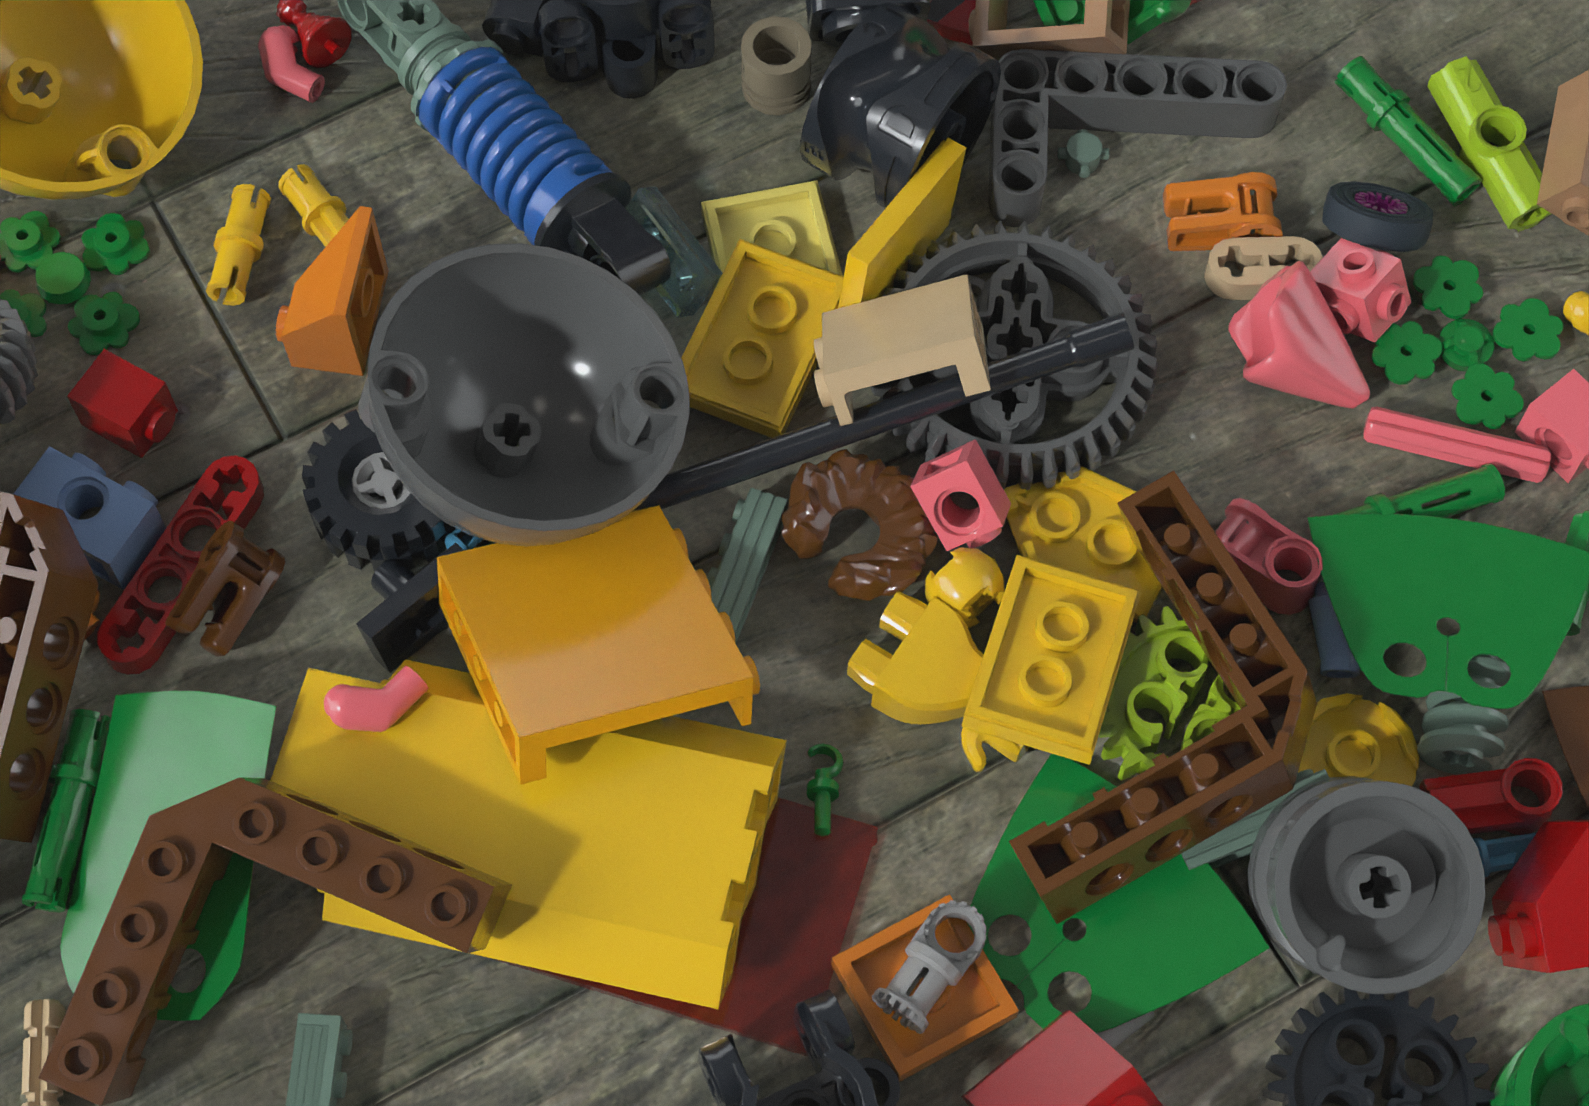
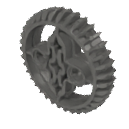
M1000 220L994 227V233L985 235L976 223L970 231V238L968 240H965L953 230L951 235L948 236L947 248L932 240L930 246L927 247L926 258L913 253L912 258L908 261L907 271L897 269L893 288H885L883 296L944 281L960 275L995 272L984 284L978 311L984 331L987 363L1006 357L1010 346L1014 347L1015 354L1061 338L1069 331L1089 325L1080 321L1053 319L1054 300L1052 290L1048 285V278L1075 291L1088 301L1103 319L1122 313L1129 326L1134 349L1084 367H1072L971 402V422L981 439L958 430L937 415L893 429L892 432L894 436L908 434L906 447L909 449L910 454L927 448L925 462L976 439L1003 490L1006 487L1007 480H1017L1021 489L1030 490L1033 478H1039L1048 489L1055 486L1058 472L1064 471L1070 479H1075L1079 476L1080 465L1095 471L1100 466L1101 455L1112 459L1119 451L1120 441L1128 442L1132 438L1136 428L1135 423H1140L1144 419L1148 407L1146 403L1148 400H1151L1155 388L1153 379L1157 373L1158 362L1154 356L1158 345L1156 336L1150 334L1153 326L1151 314L1142 313L1144 306L1142 294H1129L1132 285L1129 275L1113 278L1116 268L1113 258L1096 263L1097 252L1095 251L1094 244L1080 252L1074 248L1076 241L1072 233L1063 239L1062 242L1053 240V232L1049 225L1041 232V236L1029 234L1030 230L1025 221L1019 226L1017 233H1007L1005 226ZM1015 293L1019 294L1020 310L1014 308L1013 296ZM955 364L924 372L923 375L929 382H934L957 374L958 370ZM909 377L871 386L874 396L881 397L879 400L914 389ZM1104 382L1116 383L1110 400L1102 412L1091 422L1066 436L1046 442L1025 444L1041 427L1045 414L1046 399L1067 402L1080 401L1098 390ZM1005 400L1010 402L1009 409H1012L1009 421L1005 420V412L1002 411Z

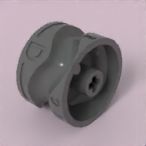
M1356 776L1330 777L1309 783L1288 795L1271 811L1260 827L1251 848L1248 866L1249 895L1255 916L1266 936L1281 953L1299 966L1350 990L1371 994L1400 993L1421 987L1441 976L1460 959L1473 940L1482 918L1485 900L1484 868L1478 847L1467 827L1449 807L1431 794L1409 785ZM1367 882L1365 889L1360 892L1359 884Z

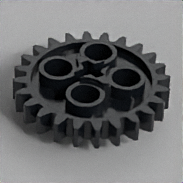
M1342 987L1338 993V1005L1325 992H1321L1313 1001L1316 1016L1301 1007L1295 1012L1291 1021L1299 1033L1282 1029L1275 1043L1288 1055H1271L1265 1066L1267 1070L1281 1077L1282 1080L1268 1083L1263 1090V1097L1282 1102V1106H1321L1325 1103H1335L1340 1106H1373L1375 1093L1367 1088L1381 1072L1384 1056V1038L1390 1037L1395 1041V1049L1381 1089V1096L1389 1100L1385 1106H1487L1495 1099V1093L1475 1087L1474 1082L1490 1070L1488 1064L1479 1062L1468 1063L1465 1057L1477 1043L1476 1038L1469 1037L1455 1041L1450 1035L1459 1017L1453 1014L1444 1018L1439 1023L1431 1018L1435 998L1429 996L1416 1009L1409 1006L1408 990L1395 993L1391 1000L1385 999L1384 994L1365 993L1364 999H1360L1357 991ZM1347 1038L1358 1042L1366 1053L1367 1064L1359 1066L1344 1061L1336 1048V1040ZM1405 1059H1419L1426 1063L1433 1073L1434 1085L1421 1086L1413 1082L1405 1070Z

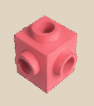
M1341 238L1310 271L1343 334L1351 333L1375 343L1394 322L1401 319L1407 307L1411 304L1402 261L1400 258L1384 250H1374Z

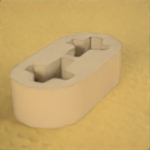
M1302 237L1229 238L1214 245L1208 257L1204 278L1208 288L1223 299L1252 300L1259 288L1275 273L1285 267V260H1295V263L1303 261L1309 271H1311L1323 257L1320 249L1313 242ZM1225 262H1236L1237 269L1243 271L1242 276H1231L1230 269L1224 267Z

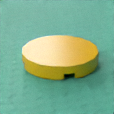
M1349 693L1323 698L1317 702L1298 773L1307 769H1312L1313 773L1325 769L1329 778L1356 776L1413 786L1416 780V771L1419 768L1417 743L1412 729L1395 709L1380 701L1377 705L1370 700H1363L1362 695Z

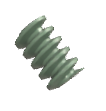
M1459 632L1452 633L1448 636H1454ZM1481 654L1474 657L1467 667L1471 679L1478 685L1486 688L1504 686L1511 676L1510 669L1505 661L1490 654ZM1436 691L1427 695L1425 702L1429 711L1425 713L1421 723L1424 735L1421 736L1417 745L1419 757L1428 766L1455 775L1493 770L1492 764L1483 759V757L1500 756L1505 750L1503 740L1493 735L1504 732L1508 728L1509 720L1507 716L1498 711L1502 709L1474 706L1465 702L1460 696L1450 692Z

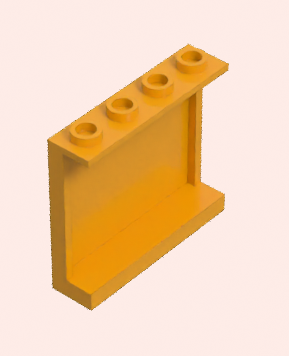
M659 505L632 511L620 521L594 534L553 545L517 546L495 543L437 557L439 605L520 785L547 778L546 748L727 701L731 705L741 726L751 724L753 695H757L760 692V679L756 665L751 656H742L735 644V633L728 614L725 611L718 613L712 602L711 589L706 574L702 569H694L689 560L688 548L682 531L679 528H671Z

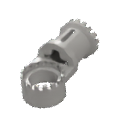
M950 900L946 904H939L936 909L932 910L905 948L908 958L886 989L879 987L872 995V1000L877 1003L876 1005L882 1008L886 1014H891L894 1011L895 1013L891 1018L895 1021L901 1016L900 1023L902 1026L915 1030L919 1034L923 1033L929 1025L926 1016L947 985H957L968 967L982 952L986 940V925L982 914L980 915L974 906L971 907L964 901L956 902V900ZM959 918L966 921L974 932L973 944L967 950L960 953H951L944 950L938 944L935 937V930L943 920ZM924 978L914 994L909 996L920 979Z

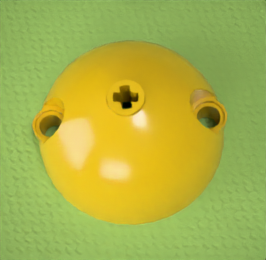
M0 0V189L17 195L55 200L82 199L99 194L119 197L130 194L136 188L144 174L165 158L183 137L195 114L201 93L203 58L199 33L185 0ZM109 159L130 162L132 169H121L115 166Z

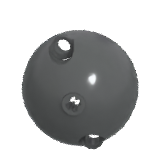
M522 243L488 244L460 250L432 262L410 277L390 299L377 322L369 349L368 373L358 404L359 415L363 423L375 432L381 449L404 487L423 507L445 523L471 536L499 544L517 546L553 545L594 534L627 516L643 503L671 470L684 442L690 408L687 375L673 338L656 312L634 289L609 271L579 256L550 247ZM643 400L652 401L661 409L652 408Z

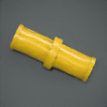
M241 184L233 188L232 201L225 227L217 230L213 245L218 253L211 279L207 284L206 293L212 300L217 302L221 289L227 288L222 303L224 305L236 306L245 301L246 287L252 264L260 259L264 246L260 234L271 197L264 189L260 188L256 202H251L255 185Z

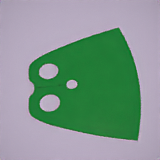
M1340 514L1307 517L1313 544L1318 548L1322 556L1321 575L1347 644L1367 679L1381 691L1394 695L1421 698L1429 695L1431 692L1443 691L1454 693L1465 702L1474 706L1496 709H1509L1518 706L1529 697L1548 671L1573 623L1589 582V552L1551 539L1504 527L1451 518L1408 514H1391L1388 516H1383V514ZM1442 618H1451L1459 624L1460 630L1454 636H1446L1438 631L1436 624ZM1396 643L1414 645L1425 655V669L1413 677L1396 675L1384 663L1383 656L1385 650ZM1481 654L1497 656L1508 665L1511 673L1510 679L1504 686L1499 688L1482 687L1469 676L1467 669L1469 662Z
M1055 754L1049 756L1010 819L970 905L971 907L974 906L980 915L982 914L986 925V940L983 951L999 978L1012 982L1021 991L1024 997L1026 1013L1042 1029L1062 1014V1012L1052 1006L1048 998L1049 984L1060 973L1076 972L1084 976L1089 982L1092 991L1091 999L1084 1009L1073 1014L1097 1034L1187 996L1269 949L1255 923L1209 864L1205 863L1189 870L1181 854L1056 924L1009 841L1044 821L1049 826L1095 800L1093 793L1103 787L1109 792L1117 786L1080 764ZM1001 916H1019L1030 927V943L1018 955H1001L989 943V929L993 922ZM1071 918H1078L1086 925V934L1078 941H1071L1063 934V925Z

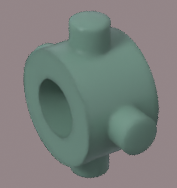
M1081 129L1070 137L1067 147L1058 148L1057 157L1058 159H1065V164L1071 172L1078 174L1080 178H1087L1098 168L1100 160L1109 159V148H1102V143L1097 136L1088 133L1085 129Z

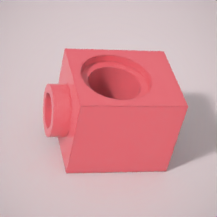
M1572 369L1530 403L1515 430V433L1524 442L1544 446L1551 451L1550 467L1567 483L1571 482L1586 468L1589 470V382L1575 369Z
M976 439L921 464L910 486L946 551L965 543L968 548H977L996 538L1002 532L1001 527L1004 525L1011 506L1010 500ZM953 492H966L977 500L979 507L975 509L960 508L952 501L950 494Z

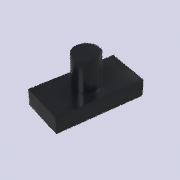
M455 542L439 556L465 550ZM437 558L416 575L398 559H389L383 562L373 573L371 585L385 600L357 622L356 625L374 658L389 673L394 671L406 659L411 657L448 626V622L439 605Z

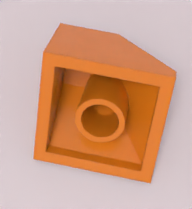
M360 206L296 281L289 306H281L276 322V338L278 342H283L292 367L358 376L364 375L389 272L373 208Z

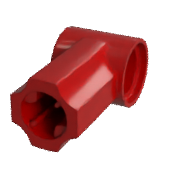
M1523 758L1513 762L1506 769L1423 779L1419 786L1421 791L1431 794L1449 807L1467 827L1470 835L1503 830L1517 835L1536 832L1548 820L1563 794L1562 781L1558 772L1549 763L1537 758ZM1519 786L1532 790L1537 795L1540 806L1527 807L1520 804L1514 798L1511 788Z

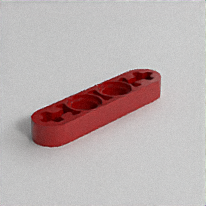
M236 455L224 456L215 460L205 470L102 622L97 633V644L109 666L117 672L131 675L140 674L150 669L158 661L176 633L175 630L165 625V621L196 569L202 551H191L183 547L185 534L191 528L199 525L210 526L217 531L219 527L230 520L245 530L259 509L264 498V486L254 464L249 460ZM242 478L246 490L243 493L233 490L225 499L221 485L224 482L234 485ZM221 506L224 510L227 520H224L217 513ZM172 576L182 581L181 591L175 599L167 603H156L148 598L149 588L155 580L161 577ZM137 608H141L148 615L143 622L136 611ZM151 619L157 620L159 622L155 624ZM137 632L143 644L138 649L128 646L122 652L116 642L121 635L126 638H132Z

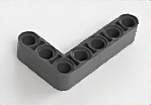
M1032 49L1012 50L1004 54L998 61L1001 68L1000 83L991 109L988 196L990 213L998 222L1001 220L1003 225L1010 227H1019L1024 221L1028 225L1039 216L1047 177L1048 128L1259 138L1270 133L1275 127L1287 86L1285 75L1273 64L1258 60ZM1013 87H1021V88H1025V89H1022V90H1021V89H1016V88H1013ZM1013 136H1019V137H1024L1025 139H1024V140H1018V139H1014V138H1012V137H1013ZM1018 186L1026 190L1016 191L1010 189L1009 187Z

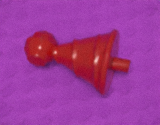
M279 0L276 15L280 22L285 23L287 26H296L298 38L302 44L303 56L309 65L315 68H325L345 54L352 39V29L345 19L329 15H317L314 12L307 13V5L303 0Z

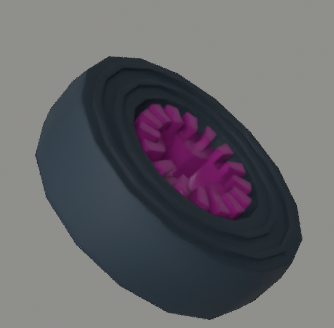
M1340 182L1331 186L1327 193L1323 207L1322 222L1330 231L1357 244L1386 251L1406 252L1415 251L1425 246L1433 224V210L1415 196L1392 187L1367 182Z

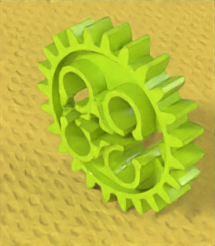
M1169 606L1163 607L1158 626L1142 614L1138 617L1135 628L1136 635L1129 632L1098 736L1099 738L1110 737L1104 743L1101 757L1103 760L1118 757L1124 759L1118 774V778L1121 781L1130 778L1136 773L1141 774L1155 766L1152 759L1161 755V753L1154 754V752L1157 750L1163 732L1162 723L1146 722L1135 711L1141 708H1150L1160 713L1166 722V730L1163 737L1169 740L1179 725L1184 708L1187 709L1191 706L1200 690L1208 668L1209 659L1184 620L1178 621ZM1180 658L1189 662L1195 670L1181 672L1172 668L1167 661ZM1219 674L1210 687L1205 704H1201L1197 708L1189 722L1180 746L1182 747L1181 750L1214 732L1212 725L1241 709L1237 702L1227 697Z

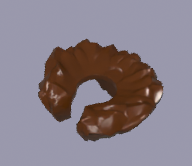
M842 449L833 453L827 460L817 465L810 462L802 464L791 484L788 510L782 514L784 528L781 533L785 542L797 553L800 559L806 560L821 554L829 534L830 524L840 512L848 509H860L870 516L880 529L877 543L868 551L842 557L828 579V588L832 589L838 596L866 601L879 596H893L898 591L902 593L914 583L917 577L921 575L922 568L926 566V558L935 549L938 539L933 534L935 530L910 487L914 478L903 475L898 466H886L881 459L869 460L867 455L851 454L848 449Z

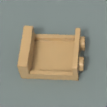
M967 274L822 313V337L814 339V349L820 369L814 371V378L822 406L824 408L834 406L840 426L853 423L852 391L955 364L965 396L991 390L983 326Z

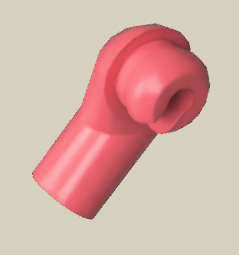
M285 25L268 27L262 33L258 43L265 78L271 84L308 102H315L324 89L325 79L322 75L297 64L295 53L298 49L293 45V43L299 41L297 33L294 29Z
M404 666L382 689L350 686L347 684L334 686L325 695L324 710L330 716L332 722L341 728L383 732L389 729L429 688L416 672L408 666Z

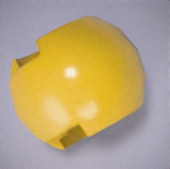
M960 547L950 552L954 558L940 569L936 575L932 571L928 573L925 579V598L929 604L931 599L936 596L957 611L964 619L967 627L970 628L979 623L976 616L993 601L998 605L1000 604L1005 592V578L994 558L977 548Z

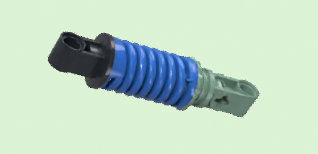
M337 0L339 9L346 22L354 30L358 31L380 54L383 61L398 74L400 84L413 95L411 111L416 117L415 122L441 143L446 152L455 158L458 165L469 173L471 179L482 187L489 199L496 202L500 211L510 218L513 225L525 233L524 235L532 245L550 247L579 256L609 271L634 289L639 296L669 280L671 266L663 245L656 237L648 233L627 211L632 195L628 182L621 175L613 173L600 157L592 154L590 146L578 139L575 130L564 124L559 113L550 109L548 102L542 96L536 94L534 87L522 78L520 72L515 67L509 65V62L502 54L503 50L494 41L489 39L484 41L471 40L469 35L460 26L452 24L440 12L438 6L432 0Z

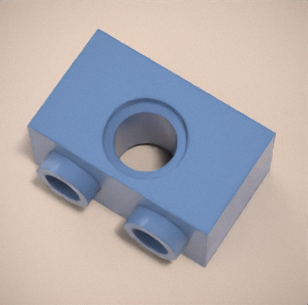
M49 446L13 494L64 510L93 573L124 590L166 529L156 508L158 500L148 490L135 482L126 481L122 486L105 477L106 472L102 467L83 454L74 453L70 458ZM93 507H102L94 517L85 520L79 519L86 510Z

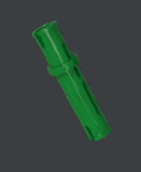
M1363 56L1354 58L1342 68L1336 76L1337 79L1334 83L1351 97L1368 116L1366 119L1368 125L1375 132L1381 130L1390 138L1407 158L1435 184L1454 207L1467 200L1479 188V184L1483 181L1482 178L1466 165L1446 142L1415 113L1409 105L1410 98L1401 89L1394 90L1378 75L1376 70Z
M1490 463L1482 465L1478 469L1439 481H1433L1389 497L1382 493L1374 494L1365 499L1364 505L1334 515L1383 514V516H1388L1398 512V514L1448 518L1489 503L1503 501L1505 487L1500 472ZM1457 493L1456 497L1421 507L1424 503Z
M73 709L70 711L69 724L59 763L57 765L53 764L48 781L53 786L25 894L22 897V903L28 907L34 906V903L37 902L35 909L42 911L64 912L66 909V900L93 793L97 789L100 775L99 769L111 717L107 715L101 716L100 721H97L100 712L87 709Z

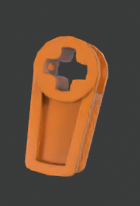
M1249 172L1234 177L1167 184L1163 192L1164 213L1167 217L1171 218L1167 227L1168 249L1170 251L1212 250L1214 245L1229 238L1283 237L1281 221L1274 216L1273 201H1275L1278 195L1276 180L1269 174ZM1251 190H1255L1254 195H1250ZM1252 229H1255L1254 234H1250Z

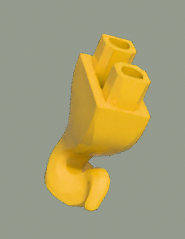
M899 591L896 592L880 618L879 628L898 638L902 643L892 655L865 639L850 658L847 675L864 690L872 694L871 706L898 721L921 725L946 722L963 717L984 654L974 643L964 619L948 604L934 596L927 605ZM965 727L961 731L962 748L975 772H982L986 766V754L982 747L983 743L989 744L1014 762H1018L1030 748Z

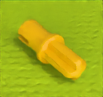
M300 164L297 165V170L304 178V181L302 182L294 169L290 168L280 178L278 187L280 192L288 198L302 216V226L306 233L311 236H317L326 247L349 220L346 216V205L339 197L329 194L315 176L311 167Z

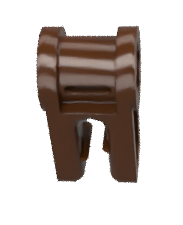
M231 520L225 522L205 545L198 565L167 617L165 625L183 634L194 632L206 613L213 610L212 604L223 586H225V597L211 622L205 623L207 629L200 639V646L204 650L217 657L225 656L236 642L261 600L279 579L286 562L285 556L273 548L266 551L244 537V529Z

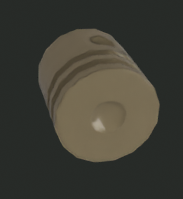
M772 16L763 18L750 25L742 37V91L745 100L754 109L764 114L779 116L792 113L803 106L810 95L812 42L809 33L800 23L787 17Z

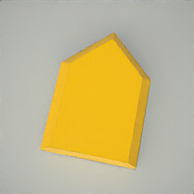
M1080 466L1079 476L1075 479H1070L1064 471L1059 472L1055 486L1048 489L1042 482L1031 484L1030 490L1027 491L1026 489H1021L1019 484L1004 489L1011 502L1007 520L1021 556L1140 590L1142 592L1133 622L1137 623L1138 617L1142 614L1146 617L1149 616L1163 587L1132 541L1117 504L1137 491L1083 466Z

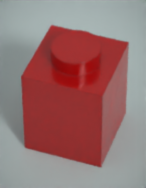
M103 349L67 395L82 426L140 458H143L153 443L161 442L169 434L175 421V414L178 412L166 382L106 349Z

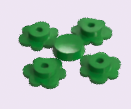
M31 211L24 214L20 220L16 217H9L2 221L0 225L2 232L0 233V261H5L8 270L13 273L22 272L27 266L36 270V287L40 295L27 293L21 296L14 289L5 290L0 294V299L7 300L11 309H17L20 319L26 323L31 337H39L47 330V324L42 317L46 312L44 299L53 304H68L77 300L74 307L77 317L70 320L68 330L73 337L79 338V344L85 353L99 355L103 349L107 350L109 346L115 349L125 347L130 339L128 332L134 330L140 322V314L137 308L131 304L124 303L122 296L117 292H108L102 298L93 294L83 295L88 290L91 282L89 270L98 272L108 268L111 274L122 275L129 269V264H139L147 259L150 247L146 239L143 238L145 234L143 224L137 220L126 222L124 217L118 213L103 215L98 220L96 228L87 229L82 234L81 240L86 247L82 255V262L74 254L53 252L52 248L60 243L61 236L56 228L50 227V222L44 213Z
M1436 256L1430 266H1423L1416 270L1412 283L1414 288L1423 294L1421 304L1425 309L1429 311L1440 309L1446 317L1456 320L1449 322L1442 329L1439 339L1431 334H1423V329L1417 322L1408 321L1402 327L1393 323L1375 342L1377 346L1372 351L1371 359L1375 365L1385 367V374L1391 382L1405 385L1410 383L1415 376L1420 379L1430 378L1435 370L1434 361L1441 356L1442 360L1451 368L1458 371H1466L1464 379L1456 380L1451 388L1453 397L1459 400L1456 405V415L1466 424L1475 425L1483 422L1489 429H1499L1503 426L1506 418H1514L1520 414L1524 401L1522 396L1513 390L1515 381L1509 373L1498 372L1495 374L1491 367L1484 364L1493 354L1494 341L1502 348L1512 349L1513 356L1519 361H1529L1533 356L1544 360L1552 359L1558 354L1561 347L1558 336L1563 330V322L1556 316H1549V308L1543 301L1529 298L1524 300L1520 306L1515 304L1503 306L1499 315L1501 321L1495 325L1491 335L1490 331L1481 323L1471 319H1461L1468 314L1471 304L1480 302L1483 297V289L1476 283L1479 278L1478 268L1467 260H1458L1453 263L1447 256Z

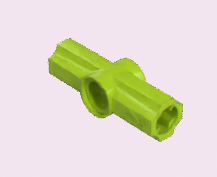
M1465 56L1448 62L1444 68L1431 75L1427 87L1461 145L1459 158L1482 178V184L1508 229H1516L1520 232L1536 226L1552 213L1537 205L1542 172L1524 143L1527 131L1524 119L1518 112L1502 105L1477 60H1469ZM1488 142H1492L1498 146H1493Z

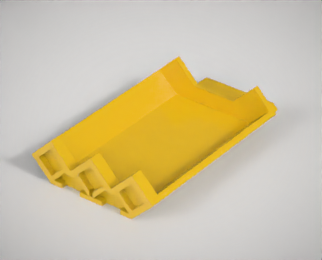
M406 659L388 680L383 679L380 683L308 668L270 781L512 884L486 949L471 952L470 954L719 1009L733 977L741 919L756 886L764 828L778 799L787 740L669 716L546 748L547 778L520 785L471 674ZM404 666H408L416 672L429 688L389 729L383 732L341 728L332 722L330 716L324 710L325 695L334 686L347 684L350 686L382 689ZM317 889L318 892L324 893L322 920L460 951Z

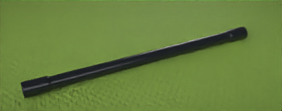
M1121 313L1069 331L1061 338L989 362L987 364L990 391L965 396L959 373L853 409L852 424L840 426L836 415L666 474L654 491L633 511L658 505L661 509H665L1072 367H1084L1134 349V343L1124 315Z

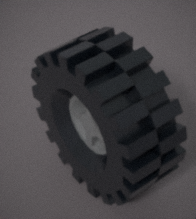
M357 409L344 414L347 426L339 430L331 422L322 430L326 445L323 446L317 442L312 443L307 452L312 466L303 465L302 479L306 488L303 489L304 498L320 539H325L328 550L337 558L345 552L348 564L362 570L365 560L369 559L371 560L374 572L383 562L389 559H398L407 568L414 569L413 556L423 553L428 562L437 557L439 551L436 542L439 539L445 542L446 536L456 528L445 523L423 507L404 487L382 451L375 432L363 423ZM383 495L385 497V500L380 499L379 497Z

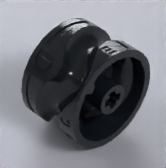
M893 2L880 4L858 23L827 68L814 94L803 125L800 139L802 160L834 180H843L858 168L871 171L873 173L876 201L885 209L943 140L946 141L947 138H950L966 147L963 165L965 164L982 133L993 107L1000 83V63L990 55L962 42L954 45L950 50L948 44L938 31L923 18Z

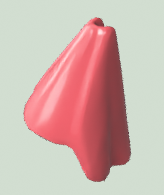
M1297 261L1292 266H1285L1275 273L1259 288L1253 299L1232 317L1228 330L1231 338L1246 360L1243 368V377L1249 382L1291 395L1349 409H1354L1369 399L1370 389L1319 287L1303 261Z

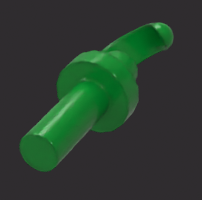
M822 743L810 747L807 752L808 756L811 758L817 754L828 755L834 761V765L829 768H819L815 771V779H812L806 785L807 798L814 802V833L819 836H826L831 833V802L839 797V784L833 778L837 777L842 771L844 761L842 754L837 748Z

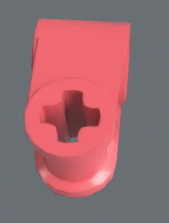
M1241 498L1233 499L1225 509L1226 519L1215 533L1261 602L1269 610L1287 615L1301 612L1309 605L1308 600L1313 598L1315 587L1321 574L1322 556L1318 548L1311 541L1302 538L1271 518L1258 505ZM1282 569L1291 570L1300 575L1303 580L1297 582L1287 581L1281 578L1276 571Z

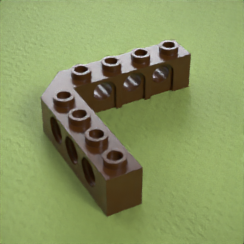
M1175 471L1168 473L1119 501L1117 504L1132 541L1241 709L1212 725L1214 732L1169 758L1163 753L1152 759L1155 766L1113 790L1107 792L1105 787L1096 791L1093 793L1095 800L1049 826L1044 821L1009 841L1056 924L1292 791L1316 710L1317 701L1307 669Z
M0 492V839L32 843L99 584L64 510L5 492Z
M236 778L149 815L38 1078L99 1106L131 1097L147 1060L141 1057V1054L157 1019L156 1015L160 1009L167 1008L172 996L167 993V990L173 981L187 945L195 944L200 931L195 929L199 916L214 881L223 879L233 853L244 856L465 953L486 949L512 884L268 779Z

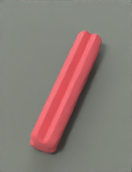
M1378 406L1372 407L1369 411L1363 432L1364 439L1369 443L1477 469L1482 465L1491 463L1502 475L1535 483L1543 481L1551 460V451L1544 446Z

